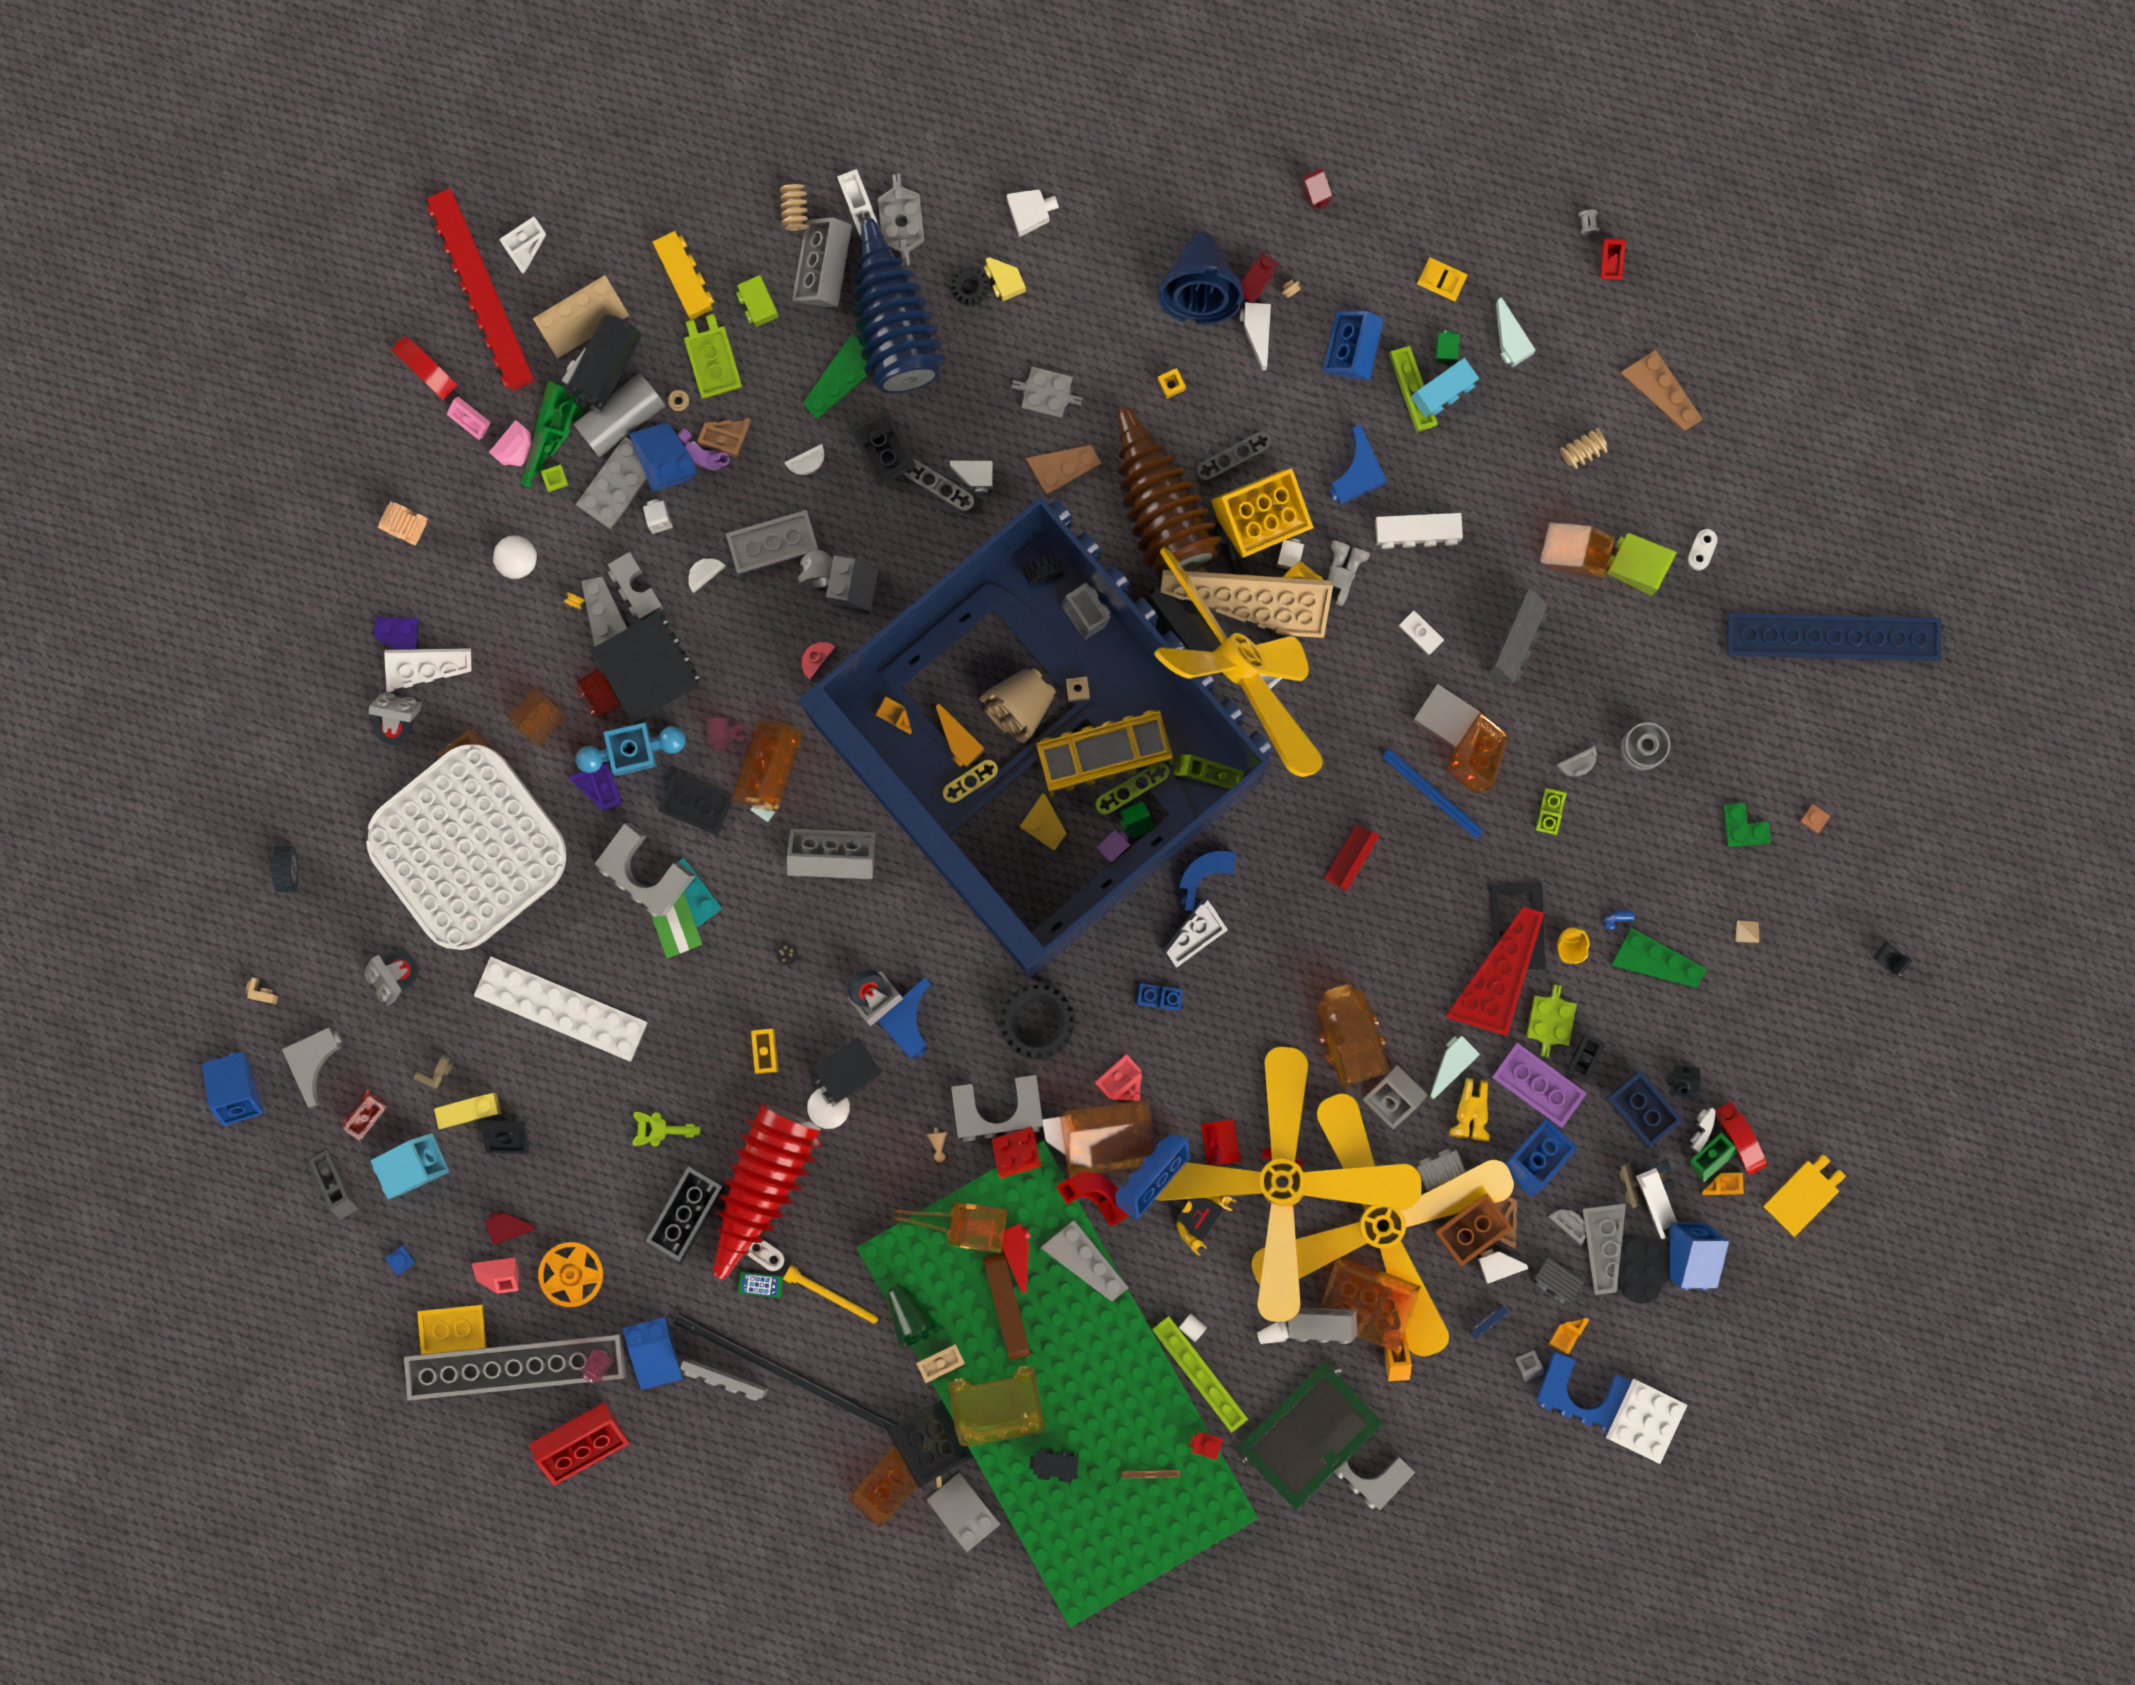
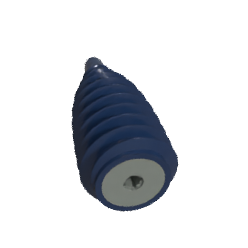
M866 219L862 222L861 226L862 245L860 251L862 252V257L857 263L858 268L861 270L854 278L858 287L853 293L854 299L858 302L854 308V313L859 317L856 322V328L861 332L858 342L864 347L861 357L867 362L864 371L868 376L874 378V384L882 392L901 393L912 391L935 381L940 375L939 366L945 362L946 357L941 354H935L942 346V343L938 340L930 339L936 334L937 328L932 325H926L932 319V313L920 310L927 304L925 298L915 296L920 291L921 286L908 282L914 273L910 270L901 269L900 265L903 264L904 259L895 258L892 253L894 248L888 246L877 222L874 219Z

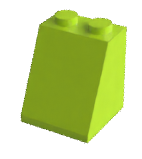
M1627 533L1625 537L1621 536L1615 546L1618 551L1615 556L1611 555L1607 561L1606 567H1608L1606 573L1652 596L1658 590L1677 552Z

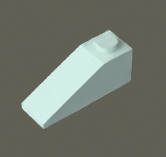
M1501 297L1496 303L1500 348L1502 351L1500 355L1506 364L1514 367L1532 356L1535 348Z
M1454 1036L1446 1044L1448 1049L1444 1052L1429 1095L1431 1099L1438 1096L1480 1055L1463 1036H1460L1458 1039Z

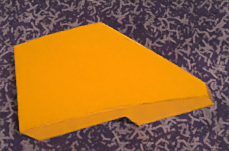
M1720 1173L1702 1194H1744L1743 1173Z

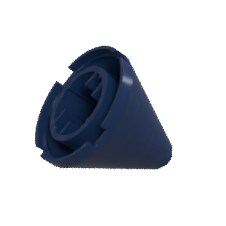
M1200 231L1193 235L1159 286V303L1162 309L1174 319L1185 322V318L1197 320V325L1219 323L1231 318L1240 310V304L1243 301L1241 282L1213 236L1205 231Z

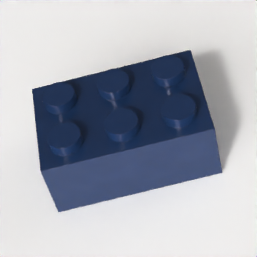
M1637 1071L1605 1098L1646 1148H1651L1683 1121L1642 1071Z

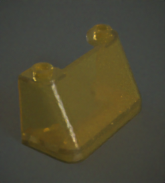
M1020 1367L1013 1374L1014 1378L971 1386L969 1381L962 1378L948 1383L955 1429L960 1445L972 1446L1035 1434L1045 1429L1034 1367Z

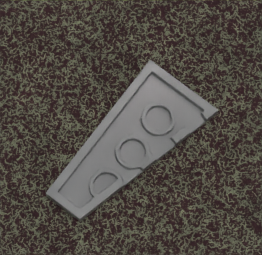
M603 577L581 581L595 646L627 629Z
M1626 1204L1583 1209L1595 1295L1617 1292Z
M1072 1221L1041 1247V1249L1110 1301H1113L1128 1289V1286L1075 1221Z

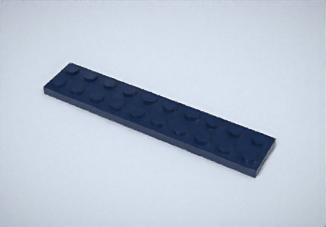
M1728 613L1727 656L1941 661V618Z

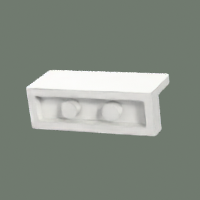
M1655 1168L1637 1175L1636 1178L1655 1228L1661 1239H1665L1663 1230L1669 1228L1671 1222L1677 1221L1659 1173Z

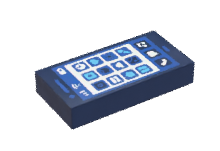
M1501 1305L1468 1333L1473 1339H1477L1505 1317L1508 1311Z

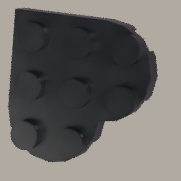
M1622 1238L1619 1265V1287L1621 1292L1631 1302L1639 1304L1655 1300L1661 1291L1662 1283L1672 1281L1670 1279V1241L1663 1239Z

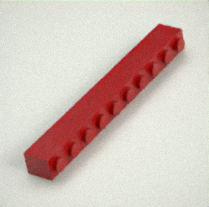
M449 188L427 198L430 204L426 206L431 218L435 217L438 224L435 225L439 236H444L446 243H443L447 255L451 254L454 259L451 265L455 273H460L462 280L459 283L463 292H468L471 298L467 300L472 312L476 311L479 318L476 319V322L481 331L485 330L487 335L484 338L488 349H493L495 353L492 359L497 369L500 367L504 375L500 377L505 388L509 386L513 392L536 382L452 190Z

